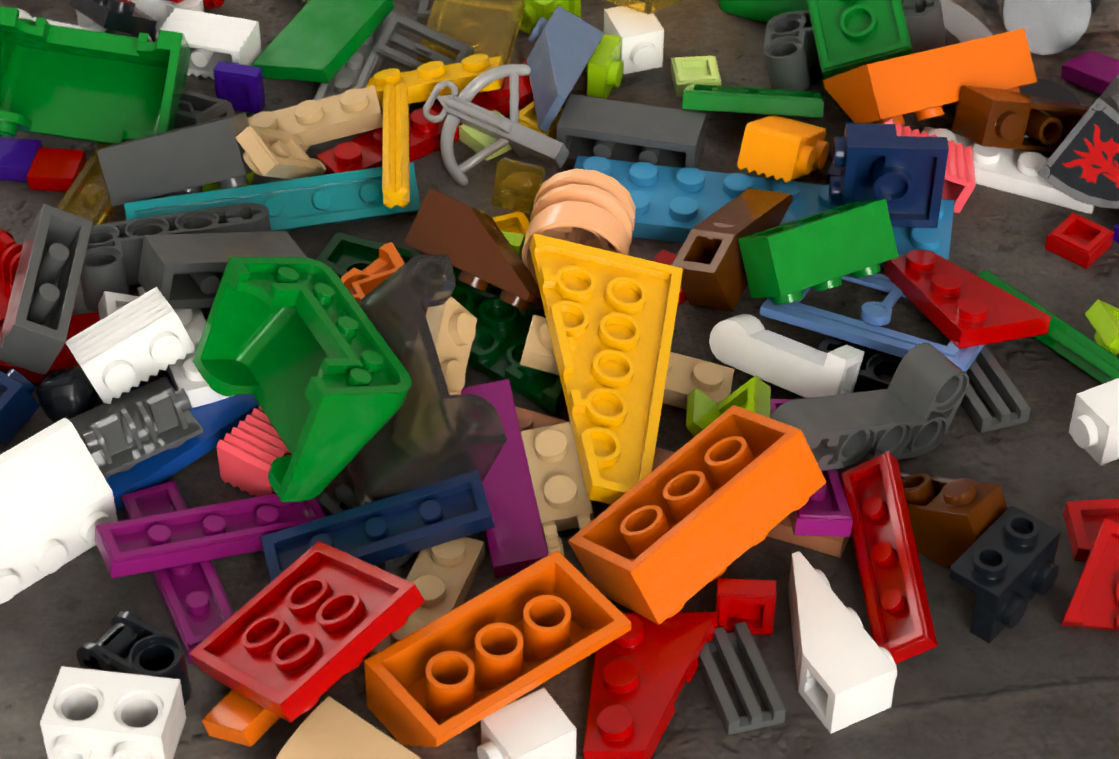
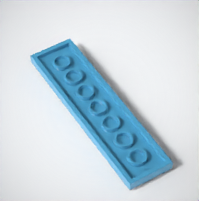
M577 156L574 169L596 170L613 177L629 191L636 206L635 227L632 236L636 238L684 243L693 227L748 188L792 194L793 201L780 225L837 207L829 206V185L796 182L794 180L785 183L783 179L776 181L771 178L748 176L742 173L729 174L703 171L693 167L678 168L654 165L649 162L619 161L600 156ZM941 199L937 228L892 227L898 255L920 249L930 250L949 260L955 200ZM886 261L879 263L880 268H885Z

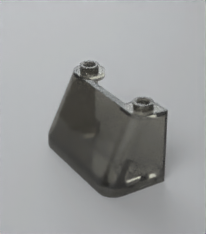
M448 254L413 257L357 302L412 379L411 388L404 405L348 464L355 492L361 505L478 470L483 482L507 441L500 416L490 402L477 395L449 394L425 316L428 307L443 305L450 299L455 289V275Z

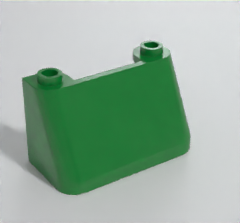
M0 6V136L16 137L17 131L113 145L173 130L191 58V49L183 33L159 30L158 39L153 42L148 33L139 32V37L137 38L50 25L46 18L36 17V22L19 18V9Z
M229 257L193 363L203 379L216 393L224 396L253 394L292 454L275 459L267 476L270 485L281 502H301L315 499L404 405L411 388L412 379L339 276L329 266L315 259L305 257Z

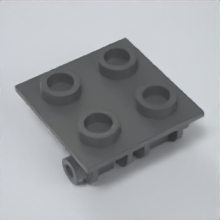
M166 376L130 391L120 398L113 399L111 404L104 403L69 419L104 478L115 473L127 471L143 460L167 449L177 448L187 440L204 433L203 428L189 410L192 408V405L185 390L182 388L176 391Z

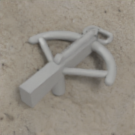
M506 64L489 69L469 82L460 94L457 85L448 80L437 83L423 107V116L433 123H438L445 119L440 138L441 156L446 170L458 185L466 186L469 179L464 173L507 144L511 146L519 157H526L530 154L559 169L562 168L569 155L565 144L519 124V76L530 74L531 69L528 65ZM509 77L510 119L473 104L471 101L488 84L498 79ZM444 87L452 90L451 95L438 96ZM437 98L443 109L439 115L433 116L430 114V108ZM459 122L498 139L458 166L453 151V140Z

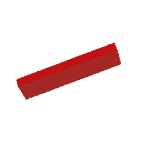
M888 451L841 473L840 476L853 519L851 532L872 639L879 647L886 648L892 655L895 664H898L933 649L938 644L898 460Z

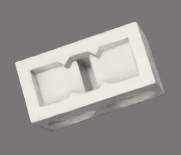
M62 666L40 721L48 759H173L186 721L180 679Z

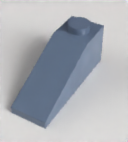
M560 6L556 8L549 21L541 16L528 38L530 42L535 44L527 58V65L531 69L529 77L538 127L546 133L605 34Z

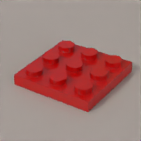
M318 541L188 654L201 672L291 723L299 715L312 709L320 696L343 675L356 669L362 663L364 657L383 639L403 627L408 617L425 600L414 583Z

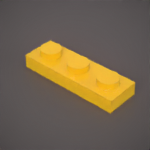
M474 54L464 58L461 63L444 65L442 61H432L420 65L417 70L401 73L397 68H390L375 73L373 77H370L366 87L375 85L380 108H383V88L388 83L394 86L400 82L404 83L408 87L409 104L427 101L437 83L444 80L451 81L457 85L460 94L475 77L489 69L503 65L502 56L488 58L487 54ZM504 78L488 84L479 92L500 89ZM444 87L438 96L451 95L452 90Z

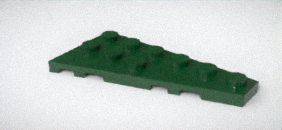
M336 232L316 260L329 266L341 279L352 268L355 267L362 271L378 259L379 248L384 244ZM395 247L406 265L418 259L420 255L417 252ZM450 264L445 273L428 266L449 282L451 296L477 318L476 333L472 342L468 365L496 381L509 379L511 390L557 415L565 401L560 376L520 365L532 317L537 315L546 318L544 308L530 303L527 310L523 311L498 299L502 289L490 283L484 292L458 280L461 270Z

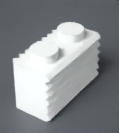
M174 8L173 13L170 12V17H167L166 22H163V27H160V30L184 34L191 49L188 76L193 73L196 77L202 75L206 79L210 76L214 80L213 69L219 61L252 66L251 64L262 52L259 22ZM156 32V40L158 39L159 32Z
M157 287L65 342L103 403L111 404L113 398H120L122 392L129 393L132 386L139 387L140 381L148 382L150 375L157 376L159 369L166 370L168 364L175 365L178 358L185 359L186 353L193 354L196 348L178 315Z

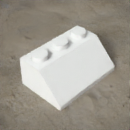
M66 417L0 454V604L7 602L14 595L48 574L57 571L64 564L95 546V525L118 521L113 491L72 422Z

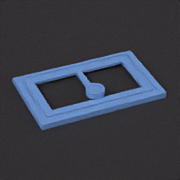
M850 273L841 277L842 280L889 293L882 303L872 301L862 305L860 313L862 321L800 303L802 299L774 305L772 297H768L760 308L761 316L902 358L916 345L930 343L965 373L984 346L978 345L958 349L951 341L945 346L881 327L890 323L892 316L891 308L900 297H907L886 275L880 273L852 278ZM812 287L802 290L803 298Z

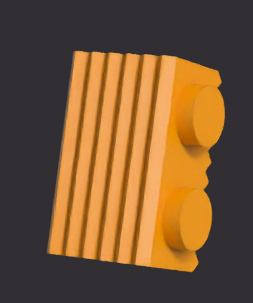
M770 115L747 123L737 166L740 171L747 168L749 173L756 171L758 176L761 174H765L767 178L774 176L776 181L783 179L785 183L801 176L809 175V173L816 169H822L829 152V142L824 141L826 128L778 115Z

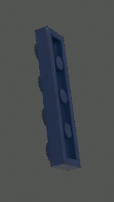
M475 470L261 536V541L272 582L318 541L375 565L494 528L495 525L479 472Z

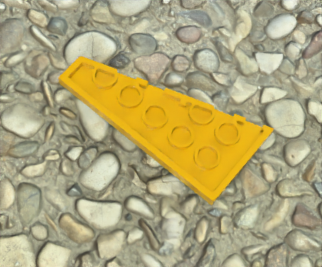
M533 233L529 248L588 499L612 505L652 472L683 268Z

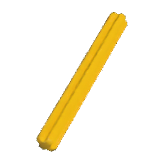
M402 82L396 86L388 83L383 88L382 192L383 203L390 209L396 205L404 208L410 202L408 87Z

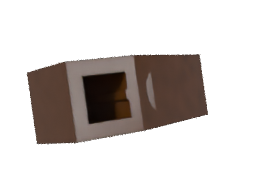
M962 85L951 131L981 146L1054 153L1090 107L1002 89Z
M429 188L404 242L421 251L418 260L444 273L450 264L461 270L458 280L484 292L490 283L502 289L498 299L523 311L527 310L530 303L544 308L537 282L493 218L469 205Z
M748 188L691 229L671 265L683 268L681 288L690 305L730 312L734 311L748 285L738 239L779 226L793 201L792 194Z
M901 473L917 551L941 566L951 567L1008 509L1000 484L975 482L970 478L949 479L931 477L925 473Z

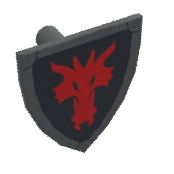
M1098 97L1037 174L1053 187L1076 201L1100 208L1119 209V113Z

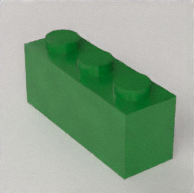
M886 199L854 201L738 239L751 298L772 297L774 305L802 299V290L812 287L813 291L838 287L843 284L841 277L850 273L852 278L878 273L881 271L879 263L899 257Z

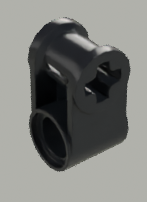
M118 612L111 620V627L94 643L85 642L76 651V657L82 669L180 679L184 705L190 698L191 685L181 643L175 637L144 623L131 612Z

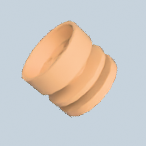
M572 169L559 172L542 183L534 199L530 225L527 229L522 249V262L534 280L537 282L529 248L533 233L629 255V246L632 243L636 217V206L629 191L615 178L596 170Z

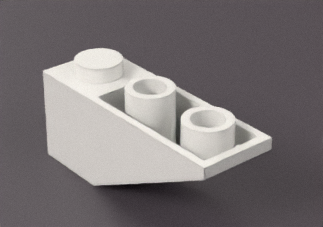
M800 551L793 553L788 599L798 693L831 734L891 708L894 684L897 678V667L889 651L884 647H879L865 631L858 614L852 608H846L831 590L825 574L819 569H814Z

